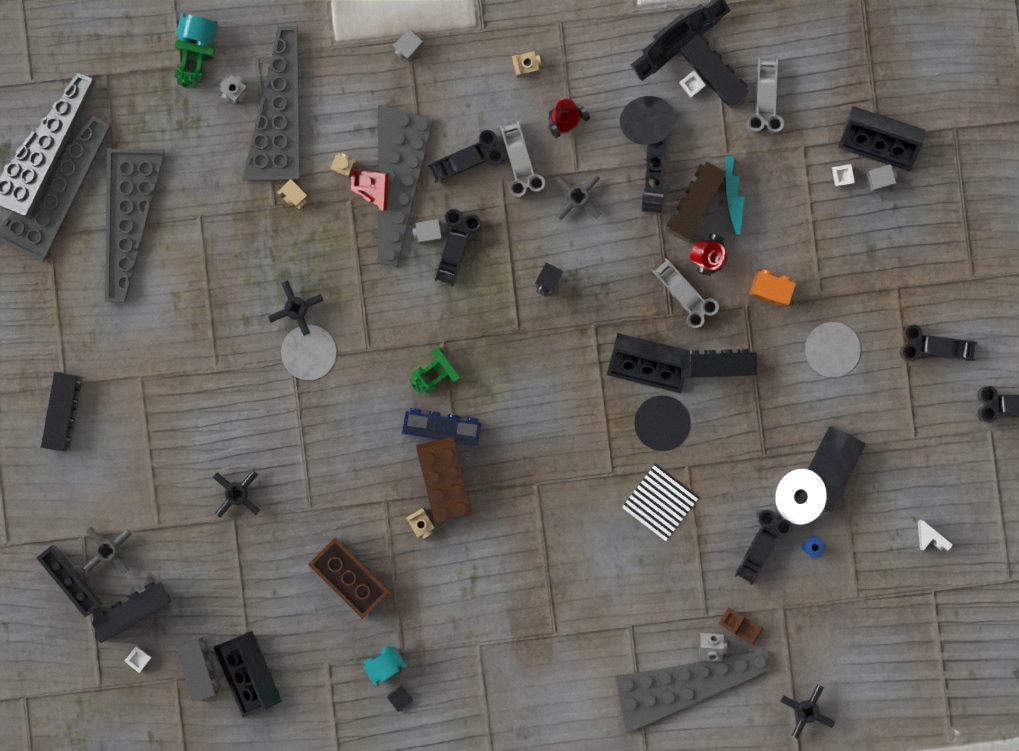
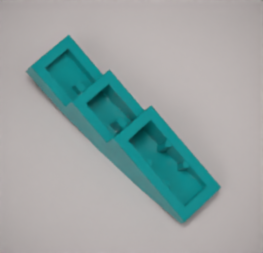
M726 156L724 169L727 172L724 177L725 199L734 235L739 236L745 197L737 196L740 177L732 176L734 157Z

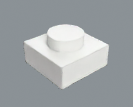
M695 71L679 82L690 98L706 86Z
M851 164L832 167L835 187L855 183Z
M136 646L125 659V662L140 673L152 657Z

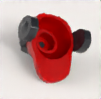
M562 98L556 103L555 108L549 112L548 120L550 125L548 127L554 138H558L561 134L574 129L579 124L580 117L586 122L590 120V115L583 106L579 108L573 100Z
M711 233L709 239L712 241H696L690 254V260L701 266L698 267L697 272L707 276L720 271L728 261V253L723 243L724 238Z

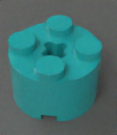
M181 13L176 35L178 40L192 43V39L197 40L198 45L210 47L211 44H214L219 22L213 20L212 24V20L189 14L186 17L185 13Z
M387 646L380 651V656L377 658L372 656L363 662L365 665L363 669L375 688L380 686L379 681L385 683L401 673V667L404 669L408 667L396 647Z

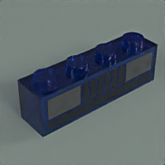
M410 408V411L405 412L402 434L439 440L454 436V440L457 443L476 446L479 444L482 423L478 422V418L467 417L466 421L460 420L459 415L448 414L447 418L441 417L440 412L429 411V414L421 413L422 409Z

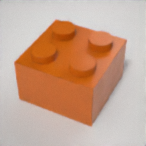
M764 269L761 272H757L749 296L783 307L788 306L796 284L792 282V278L783 275L778 278L773 276L774 272Z

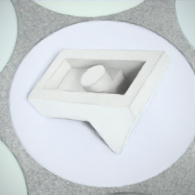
M923 520L918 522L920 550H924L932 540L934 541L932 544L940 551L942 549L948 551L952 547L949 541Z

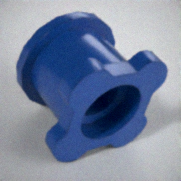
M813 535L809 537L806 544L802 545V550L807 552L811 558L820 556L825 548V544ZM813 544L817 545V550L815 551L811 548Z

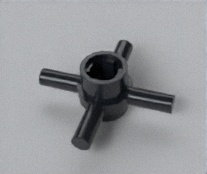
M288 280L282 282L281 284L288 300L283 310L268 316L269 321L272 323L288 316L291 319L297 320L303 336L310 334L304 319L307 309L324 301V299L319 294L304 301L300 297H295ZM295 303L301 305L298 314L290 309Z
M252 470L241 483H230L217 472L213 478L226 489V501L215 514L221 518L231 505L243 504L256 516L260 509L248 499L247 487L259 474ZM234 488L242 491L240 498L234 499L232 497L234 495L232 492Z
M817 684L810 699L803 700L800 703L785 695L782 696L780 702L795 709L799 719L791 735L794 738H799L806 723H812L817 720L830 728L834 726L835 721L820 714L819 707L816 704L824 687ZM810 706L812 707V713L807 718L805 713L801 711L804 708L808 709Z

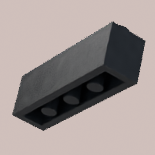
M697 34L679 52L723 102L731 108L749 92L746 89L748 86L741 78L738 80L735 77L733 68L721 61L722 56L716 50L712 51L708 45L710 43L704 36L700 37Z
M546 262L535 282L536 292L545 297L547 294L551 296L563 271Z
M732 349L721 350V353H716V350H704V354H699V350H689L688 354L680 355L681 378L757 375V353H749V349H737V353H733Z
M54 372L41 448L67 451V448H70L72 437H69L70 429H73L75 425V418L72 417L74 410H77L78 407L76 395L77 391L80 392L82 380H79L80 376Z
M55 545L50 546L37 557V560L85 618L103 605Z

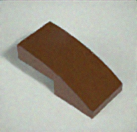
M729 607L719 622L721 626L754 645L763 630L762 627Z

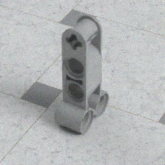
M758 58L755 114L750 116L746 123V128L751 133H759L765 127L768 133L777 134L784 126L782 117L776 115L778 59L768 61ZM757 119L760 122V127L753 128L750 123L751 120ZM770 121H778L779 128L772 129Z
M516 121L517 123L502 127L501 125L500 129L515 178L509 187L510 194L518 199L524 197L527 189L533 193L542 192L545 187V180L541 175L533 173L519 121ZM534 179H539L542 182V186L535 189L531 186V182ZM520 184L523 186V192L520 194L514 193L512 190L514 185Z
M665 258V262L655 271L652 270V273L689 313L686 319L687 325L691 329H698L704 324V315L708 317L715 315L718 312L719 304L712 298L704 301L671 262ZM669 267L663 274L659 275L662 271ZM708 302L713 303L715 306V310L712 313L705 310L704 306ZM698 315L701 319L700 324L696 326L691 324V316Z

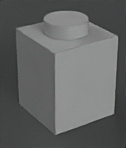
M408 29L393 45L395 49L394 54L401 60L405 58L409 61L423 45V41Z
M891 165L866 173L872 191L894 185L896 179H898L897 172Z
M438 219L415 223L416 228H413L414 240L418 239L419 243L442 240Z

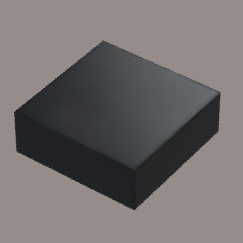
M402 685L387 696V699L398 712L413 701V698Z

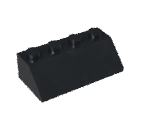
M852 106L838 148L911 172L923 144L925 129Z
M617 333L607 375L681 394L685 378H681L680 355L688 354L689 350Z
M830 426L807 470L816 473L823 481L826 488L824 509L832 512L866 443ZM799 489L796 491L795 495L805 500L808 499V494L805 490Z
M153 581L144 586L146 590L139 594L136 591L127 596L129 600L125 603L119 601L112 605L111 608L113 610L108 613L102 611L95 615L96 620L92 622L99 642L102 643L172 602L161 582L156 584Z
M253 631L214 646V650L243 717L266 710L282 702Z

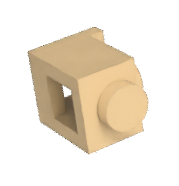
M534 51L512 56L516 77L539 72L538 67L542 66L540 56L535 55ZM526 59L531 61L529 66L524 65Z
M338 153L332 163L331 171L350 178L356 159L346 154Z
M292 179L277 192L280 196L285 194L286 196L283 199L290 206L294 204L298 209H301L307 203L306 199L308 196Z
M424 508L406 517L417 538L422 536L424 539L433 533L431 530L435 527ZM419 521H423L425 523V526L423 528H419L417 526V523Z

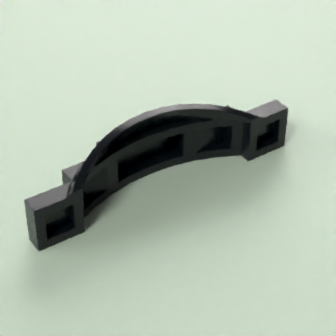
M711 0L705 6L700 4L687 15L682 13L653 36L654 41L642 50L643 55L631 64L638 79L643 81L651 74L656 73L697 34L701 36L719 23L721 18L731 11L726 1Z

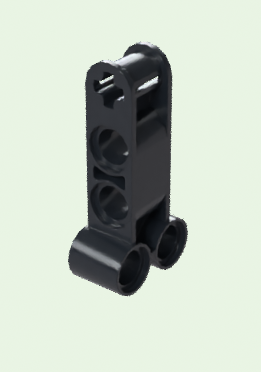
M484 130L479 136L480 142L429 164L428 167L431 168L436 179L434 182H441L486 161L493 166L502 164L504 153L500 148L494 147L497 141L495 133L491 130ZM486 134L492 135V143L485 144L482 141L483 137ZM493 152H499L501 158L499 161L494 162L490 159V155ZM437 165H438L439 170H440V172H441V174H442V177L440 176V174H439V172H438V170H437V167H436Z
M665 140L658 142V149H655L654 144L647 146L642 212L661 213L663 207ZM654 160L658 161L660 163V167L653 168L650 165V162ZM655 179L659 182V185L652 187L649 181Z
M451 209L445 215L446 223L451 228L435 278V282L439 280L452 284V287L456 280L469 233L477 232L481 227L478 216L471 214L464 219L457 209ZM451 213L459 215L457 223H451L448 220ZM471 218L476 219L478 222L477 227L474 229L467 227V221ZM440 274H445V275L451 276V277H453V278H449V277H446V276H443V275H440Z
M908 325L903 329L902 336L908 344L902 346L900 356L905 361H914L920 354L975 361V344L978 342L924 335L918 325ZM910 328L915 329L917 332L914 339L908 336ZM908 347L914 350V356L911 358L905 354Z
M985 386L979 389L977 393L978 399L984 403V406L980 407L977 413L980 421L990 423L997 419L998 414H1019V394L998 395L997 390L992 386ZM987 389L992 393V397L989 400H986L983 396L984 391ZM987 408L992 412L990 419L984 417V411Z
M763 509L758 513L757 520L761 527L735 573V577L739 576L750 582V585L756 580L779 536H788L793 530L789 520L781 518L776 521L775 514L768 509ZM764 513H770L771 521L769 523L762 522L761 517ZM782 522L788 524V530L784 533H781L778 529L779 524ZM742 570L748 572L749 574H751V575H753V576H750V575H748V574L742 572Z

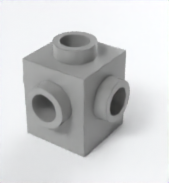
M232 75L229 78L225 77L220 83V91L223 93L221 97L228 103L232 101L235 104L239 101L242 102L248 94V88L245 86L247 82L238 75L236 78ZM232 85H235L236 90L233 92L230 91V87Z
M700 633L699 660L722 662L723 654H727V642H724V634Z

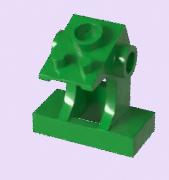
M176 39L175 48L184 51L181 67H176L174 77L177 78V84L182 87L196 89L197 84L201 83L203 79L201 69L204 56L214 58L216 51L211 47ZM188 60L197 62L194 73L185 71Z
M438 347L431 351L437 359L424 369L421 366L412 372L413 377L409 379L412 388L419 392L420 395L424 392L427 395L436 389L435 384L448 375L453 382L460 379ZM434 367L439 377L430 383L425 373Z

